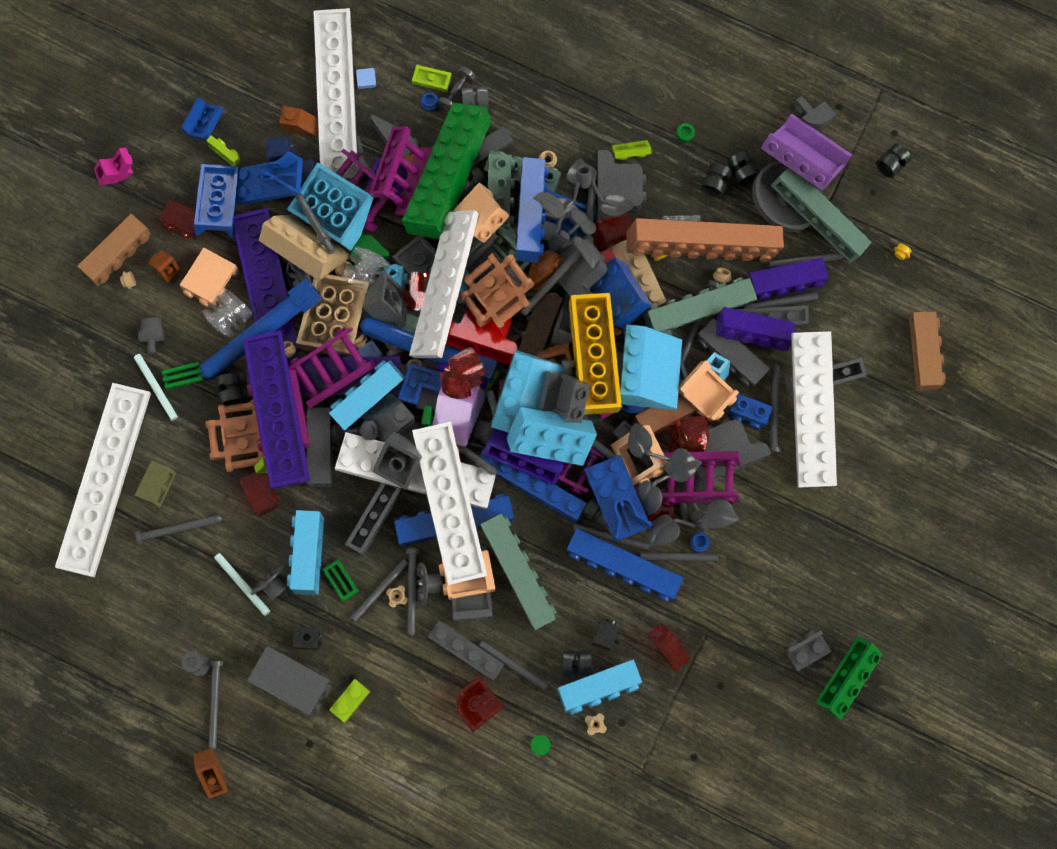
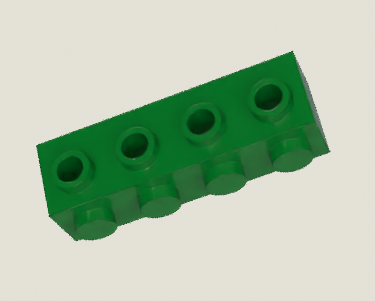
M857 636L815 703L827 714L842 720L883 654L873 643Z

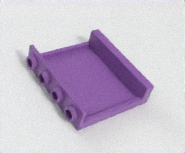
M793 114L788 117L785 124L774 134L770 133L761 147L762 150L822 191L843 170L852 156L851 153Z

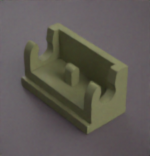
M151 460L135 496L145 502L161 507L177 473L170 467Z

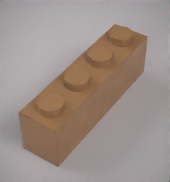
M130 214L77 267L95 285L99 286L105 283L109 275L114 270H118L122 266V262L127 257H131L141 244L148 241L151 233L145 225Z
M913 312L909 317L916 390H939L946 380L945 373L942 372L944 357L943 354H940L942 338L938 335L940 320L937 318L936 312Z
M678 392L677 410L645 408L641 412L636 413L634 421L642 426L650 425L654 435L696 414L697 409Z

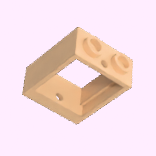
M650 425L643 426L652 437L653 444L648 451L664 456ZM629 432L611 444L616 456L621 455L633 485L640 486L643 481H649L652 477L662 475L667 461L650 456L654 465L638 474L627 452L629 448Z

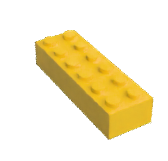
M610 293L571 295L568 303L574 361H576V379L590 384L584 415L618 413L622 405Z

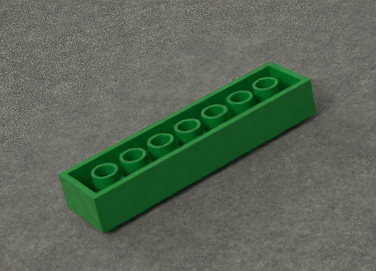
M452 103L402 219L407 234L440 239L445 225V217L448 215V212H454L490 126L491 119L487 107Z

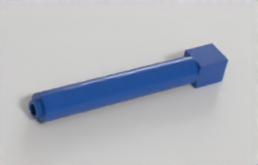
M305 278L287 292L289 296L200 365V373L203 377L213 380L246 354L243 338L275 332L300 311L305 313L321 301L322 297L314 285Z
M369 316L367 319H363L360 325L362 335L410 352L415 333ZM445 345L442 358H428L439 363L466 364L488 383L492 382L498 367V362L476 354L473 355Z

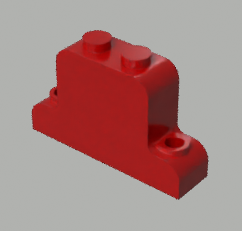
M475 304L483 315L487 313L483 305ZM467 307L461 323L451 322L445 345L507 365L511 364L514 351L517 350L516 343L507 339L512 318L508 319L502 328H499L493 319L485 326L479 327L476 322L477 319Z

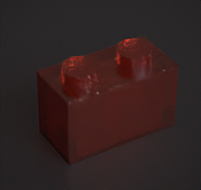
M170 199L159 217L163 224L162 226L169 231H173V229L178 231L179 235L186 239L192 238L196 240L198 237L195 236L194 230L195 211Z
M629 213L595 223L596 231L592 235L598 249H609L627 240L626 231L633 223Z
M254 472L239 479L257 517L279 508L277 502L280 499L275 490L271 491L267 473L256 474Z

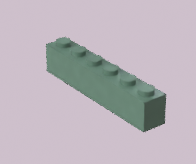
M789 167L771 184L850 263L856 260L872 243L812 183Z
M741 277L733 280L730 285H726V283L715 286V290L710 291L707 288L699 291V295L692 296V294L685 295L678 302L673 299L665 302V306H652L642 316L646 327L663 332L717 315L723 307L735 309L745 304H750L757 300V296L750 278L743 280Z
M501 513L479 524L532 628L537 630L556 619L554 615L557 612L552 603L548 604L545 598L548 595L543 585L539 587L536 581L539 578L536 571L528 566L527 562L530 560L525 551L521 552L518 546L520 540L516 533H511L509 529L511 523L508 517H503Z

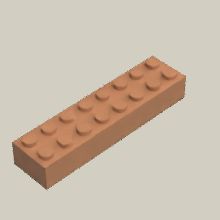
M636 218L626 231L627 253H633L635 256L651 254L654 257L670 255L673 258L688 256V258L692 259L698 257L716 259L718 257L725 260L738 258L743 261L759 259L761 262H768L784 248L783 226Z

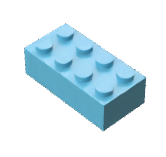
M383 360L374 368L377 372L373 375L368 373L360 380L362 385L358 388L355 385L345 393L346 399L342 400L340 398L330 406L333 410L329 414L344 431L405 378L391 360L388 362Z
M519 407L506 439L511 452L583 466L597 433L592 421L582 419V423L564 421L565 417L555 413Z
M296 510V516L292 517V527L295 531L290 539L293 555H289L291 574H288L287 586H290V590L294 594L319 595L324 517L320 511Z
M633 659L558 687L557 692L565 713L570 712L573 715L581 712L583 706L589 705V708L601 704V700L604 698L610 701L618 698L620 692L626 691L628 694L638 690L642 680Z

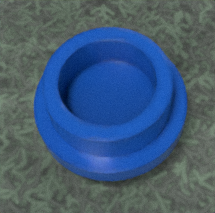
M426 93L421 98V105L425 110L433 111L439 106L437 103L439 98L433 93Z
M695 533L690 539V545L696 552H703L709 547L710 540L704 533Z

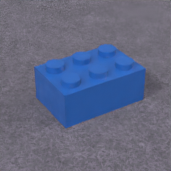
M614 257L606 264V273L591 289L594 294L610 293L613 324L625 329L626 325L631 324L649 309L652 304L627 264Z

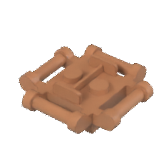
M491 253L485 262L469 275L463 276L470 289L462 292L459 295V299L470 309L477 319L476 322L479 327L485 326L493 319L495 324L502 328L508 319L523 307L526 308L530 305L524 293L533 287L534 282L531 278H527L516 263V258L513 254L506 256L504 261L500 263L496 256ZM494 264L496 268L475 284L474 280ZM509 267L522 282L520 286L517 285L507 271ZM474 296L478 298L487 310L485 315L480 312L471 298Z
M253 400L248 403L229 406L224 404L218 405L220 420L205 422L209 433L210 460L225 459L227 472H232L233 469L255 466L265 456L262 451L259 452L257 440H260ZM252 410L253 412L252 415L227 418V413ZM221 427L224 451L222 452L218 450L216 428ZM258 455V458L232 461V459Z

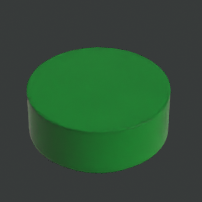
M688 123L679 125L676 131L677 139L683 143L692 141L695 135L694 127Z
M538 735L532 739L531 750L534 754L543 756L549 752L551 744L546 736Z

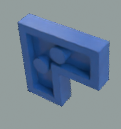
M409 363L398 399L401 402L417 406L422 388L439 393L447 375Z

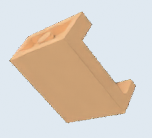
M478 183L454 211L475 210L479 213L474 237L485 243L506 221L509 214L493 198L494 194L481 183Z
M203 248L180 286L183 289V294L187 297H195L199 299L202 305L215 308L217 306L216 300L231 276L236 277L239 270L235 264Z
M701 361L679 385L678 392L708 421H717L723 416V410L726 406H731L737 400L735 396L739 392L726 384L710 368L711 365L707 361Z
M488 550L481 551L487 576L448 585L442 560L439 570L440 575L445 576L446 583L442 584L444 596L448 595L449 600L495 592Z

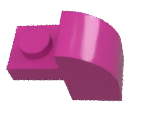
M119 148L114 158L99 159L94 168L99 184H114L131 176L133 173L131 169L133 164L132 157L128 154L126 148Z

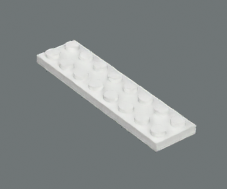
M475 210L448 212V215L445 217L444 229L440 235L409 354L414 358H442L479 216V213Z
M831 331L791 333L797 487L837 486Z
M451 422L412 430L416 448L422 456L420 466L448 585L487 576Z
M346 432L335 470L400 487L372 472L385 442L374 439L365 440L362 436ZM419 463L408 490L427 494ZM461 463L470 505L487 510L496 475L489 474L483 468Z

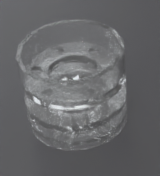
M355 246L353 252L358 256L351 255L350 259L356 265L346 264L341 277L347 282L368 291L378 279L376 274L381 275L383 272H386L382 268L389 269L391 264L380 254Z
M223 288L215 296L219 306L217 307L209 303L208 307L212 312L204 309L201 313L215 330L232 339L235 334L230 327L238 332L240 328L236 324V320L245 324L252 317L253 313L239 298Z

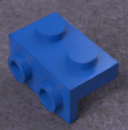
M197 98L181 129L191 138L206 141L213 132L224 110L220 106L206 104L201 98Z
M737 394L735 396L737 400L732 404L727 416L731 417V420L747 423L753 429H764L772 411V406Z

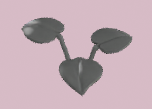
M580 158L571 166L567 173V181L575 185L573 199L569 201L566 198H558L564 206L562 210L565 213L563 220L570 219L571 210L578 209L573 204L576 201L579 186L585 189L592 184L600 203L603 204L601 205V212L606 216H621L632 210L634 205L626 198L618 195H609L603 200L595 184V179L598 176L597 170ZM545 211L547 217L554 220H559L558 218L553 217L547 211Z
M549 192L536 194L532 199L539 202L550 215L559 219L555 231L551 234L553 237L548 241L549 248L553 252L559 253L562 249L574 244L590 268L593 269L600 258L597 248L589 240H582L581 237H575L572 241H569L570 235L578 227L587 235L594 234L596 231L594 222L588 219L587 215L581 210L573 209L570 212V216L576 225L568 233L565 231L558 232L565 213L562 211L564 209L563 204L555 195Z
M636 423L632 426L628 438L630 452L636 457H642L646 454L667 461L665 463V471L668 475L653 481L652 484L645 480L638 488L637 495L645 514L650 516L662 504V493L656 487V484L672 477L677 482H685L696 473L702 462L696 459L689 451L682 448L675 450L671 457L649 452L648 450L653 444L652 437L645 427Z
M695 473L694 492H703L704 482L700 475ZM676 481L674 492H686V481ZM725 499L712 501L708 505L707 511L704 512L698 508L696 503H692L696 510L691 516L692 522L677 518L672 520L669 515H662L655 519L649 530L650 546L654 548L675 541L680 532V527L677 523L691 526V528L696 526L700 531L704 532L709 529L729 526L739 521V518L732 505Z

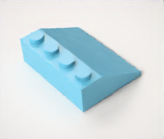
M317 162L302 185L301 193L322 229L328 233L331 239L351 251L362 234L373 197ZM294 198L287 210L311 225L298 201Z
M626 325L620 380L622 405L677 410L682 339L648 327Z
M515 350L491 427L509 432L519 407L540 410L538 407L546 371L564 373V366Z

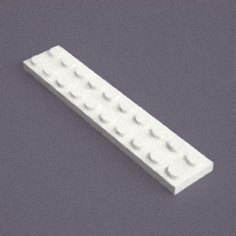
M350 8L314 11L320 164L334 173L337 172L348 158L341 152L343 149L348 152L353 150L357 154ZM353 162L342 178L351 181L358 172V166Z
M112 383L55 568L95 578L151 395L149 391Z

